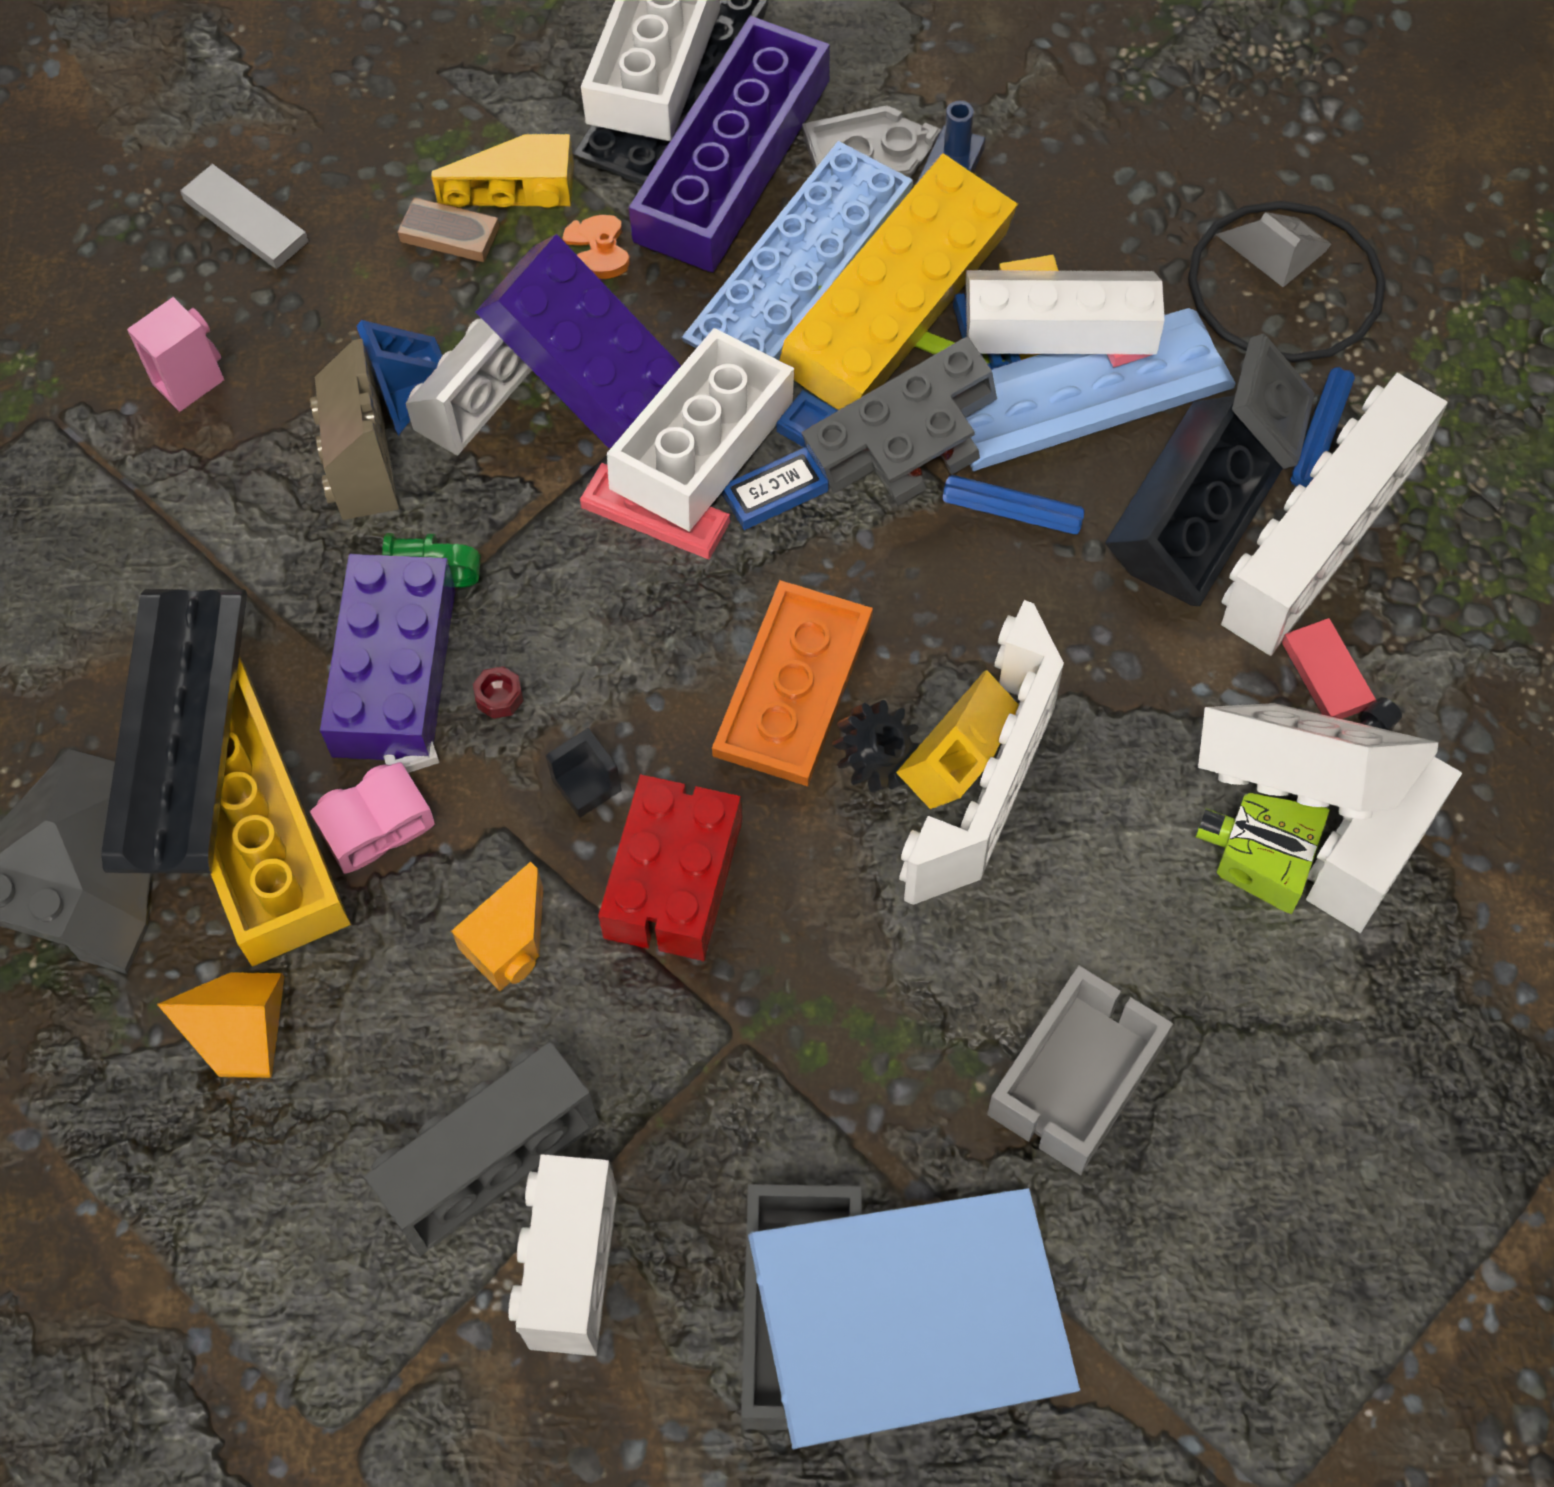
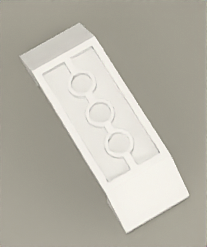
M1024 600L1017 617L1008 615L998 639V644L1001 647L994 667L1001 669L999 681L1001 686L1007 692L1017 695L1018 700H1020L1016 714H1009L999 738V743H1002L997 758L990 757L980 781V786L983 788L978 802H970L961 828L927 816L921 832L912 830L909 834L901 855V860L905 862L899 880L906 882L905 902L914 905L982 879L1054 711L1064 665L1034 603Z

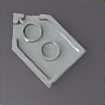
M887 105L802 124L804 141L814 170L837 141H840L907 177L913 175L941 132L940 128L928 123L920 125L902 117L901 111Z

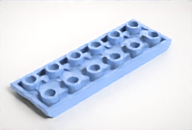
M837 141L684 333L682 340L697 348L712 329L716 328L779 360L784 340L908 195L913 185V179Z
M1190 308L1164 315L1165 321L1157 354L1117 367L1112 366L1107 354H1040L992 369L997 400L966 417L975 431V435L970 438L977 446L980 454V459L971 463L970 466L972 471L992 466L1233 389L1235 382L1223 359L1215 349L1211 337L1197 311Z

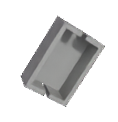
M1080 965L991 1096L987 1113L989 1117L1028 1142L1034 1133L1040 1136L1041 1141L1038 1148L1079 1175L1082 1174L1159 1054L1173 1026L1172 1022L1131 997L1124 1007L1119 1023L1112 1020L1110 1017L1114 1013L1121 991Z

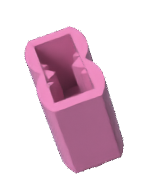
M401 762L374 767L365 774L363 781L356 787L345 790H332L323 795L318 800L317 805L310 810L315 826L344 874L356 871L372 863L389 849L406 844L435 825L431 809Z

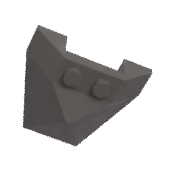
M67 749L0 822V926L67 945L81 961L128 974L149 925L150 911L147 908L149 883L153 882V873L104 872L101 852L115 761Z

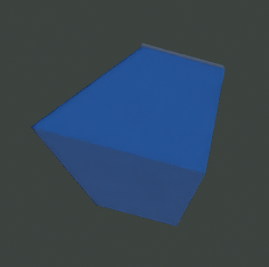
M361 320L356 326L359 337L363 339L376 385L399 436L411 421L406 407L410 393L415 386L424 383L436 370L443 355L435 337Z

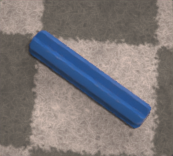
M1340 367L1330 370L1303 443L1300 460L1295 465L1291 476V482L1296 487L1299 484L1304 487L1310 484L1314 479L1310 474L1316 462L1325 451H1329L1355 379L1353 372L1350 370H1343Z
M956 475L948 477L943 490V500L946 503L1071 534L1079 533L1085 515V510L1081 506Z

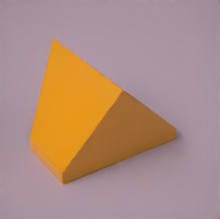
M230 972L157 1004L219 1077L272 1078L284 985V975L282 973Z

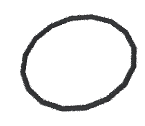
M1281 200L1243 206L1214 222L1193 249L1188 282L1197 311L1222 339L1247 351L1248 342L1226 331L1205 307L1197 281L1201 252L1216 232L1246 214L1282 209L1312 214L1345 230L1367 253L1377 281L1373 310L1356 333L1328 349L1296 354L1281 352L1288 362L1294 363L1332 357L1363 339L1382 312L1386 283L1384 273L1375 249L1351 223L1317 206Z

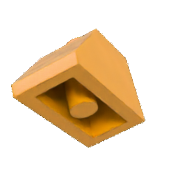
M529 862L451 930L458 949L499 991L503 990L510 982L517 984L525 979L533 970L536 963L535 960L539 957L543 885L538 868L532 862Z

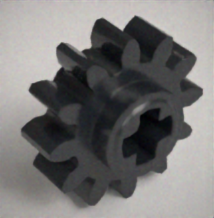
M881 700L871 706L863 703L851 709L852 716H848L837 723L839 729L846 736L832 742V746L839 750H845L846 757L838 762V768L843 769L852 766L855 772L852 774L851 784L856 785L868 779V787L871 793L886 788V786L892 790L904 785L905 782L896 772L920 745L912 743L910 736L918 731V725L911 724L905 727L902 724L905 716L904 708L888 714L886 700Z

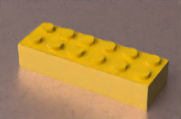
M942 153L787 336L783 343L779 361L794 368V381L838 410L882 386L954 299L955 294H958L966 284V270H977L1006 235L1018 203Z
M239 656L211 876L237 944L253 967L351 924L250 676Z

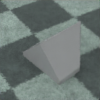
M1265 212L1258 221L1215 234L1282 287L1287 285L1324 254L1331 245L1330 242L1297 217Z

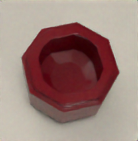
M504 666L483 670L473 683L478 710L493 719L512 716L523 702L519 676Z

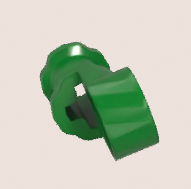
M386 533L384 536L382 555L447 558L455 587H469L478 582L481 555L473 547L462 544H437L435 534H427L425 538H396L394 533Z

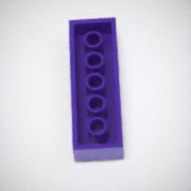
M753 16L748 18L630 204L629 215L634 243L714 273L800 131L802 124L806 121L829 83L830 44Z

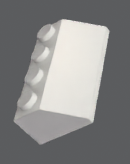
M966 270L967 336L979 353L1157 354L1165 321L1162 280L1154 271Z
M476 319L469 326L466 336L452 351L446 352L441 357L436 370L424 383L415 386L410 393L406 407L413 430L458 456L532 370L482 319Z
M1276 703L1205 707L1198 768L1219 773L1218 780L1224 783L1246 785L1252 782L1257 784V791L1263 794L1285 796L1292 793L1298 795L1297 802L1299 804L1313 807H1328L1332 804L1339 806V814L1342 816L1370 819L1372 818L1373 811L1397 808L1436 755L1438 742Z

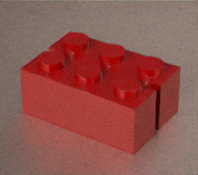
M640 774L598 914L604 939L649 949L651 934L648 921L657 922L655 933L659 951L705 961L743 822L741 796L695 786L693 795L686 794V786L683 783Z

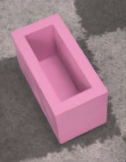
M174 297L127 329L152 384L179 412L224 381L217 364L221 359V355L214 344L206 337V334L210 332L208 324L196 309L191 308L187 311Z

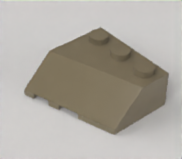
M363 339L353 340L315 376L317 396L310 397L314 422L320 426V435L316 436V444L320 461L324 466L326 474L322 475L326 500L328 504L336 502L342 520L399 509L379 391Z

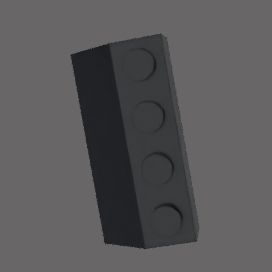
M1235 396L1194 401L1105 542L1131 576L1191 606H1201L1283 469L1232 411Z

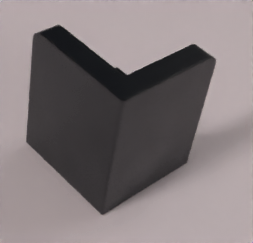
M589 728L546 755L552 782L579 818L622 791L617 765Z

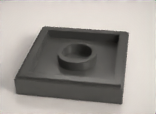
M1263 333L1249 339L1232 411L1283 469L1293 467L1300 460L1315 393L1272 341Z

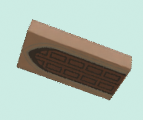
M414 197L398 230L400 242L485 262L500 227L497 217Z

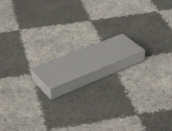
M211 164L180 190L186 203L276 270L309 242L303 229L214 164Z

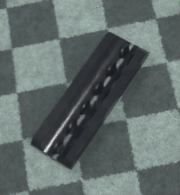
M720 0L719 14L674 135L748 18L753 16L763 20L768 0ZM591 125L573 153V158L596 168L614 172L628 180L643 185L670 141Z
M145 589L140 594L101 857L105 873H212L247 600L245 589H209L202 591Z

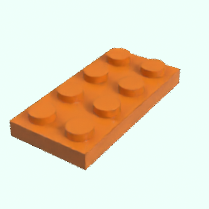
M779 580L712 746L713 757L809 786L873 618V608Z

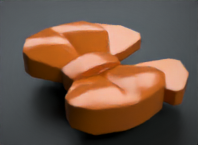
M596 215L583 220L581 224L578 220H575L565 228L562 239L567 245H590V250L581 252L577 256L599 279L617 277L627 272L630 266L628 252L616 245V239L622 233L621 221L615 216Z

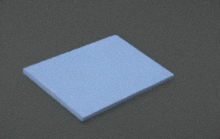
M1029 1188L752 1232L748 1235L792 1449L1080 1391Z

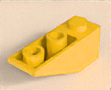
M524 134L432 171L431 177L437 203L453 207L541 206L549 208L554 206H571L574 160L570 134Z
M988 670L984 671L896 773L929 809L960 799L985 770L990 757H994L1001 744L999 743V738L1009 714H1016L1019 704Z

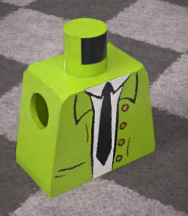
M1248 793L1244 795L1235 818L1205 809L1195 838L1225 848L1216 872L1221 878L1274 907L1292 914L1302 895L1330 809Z

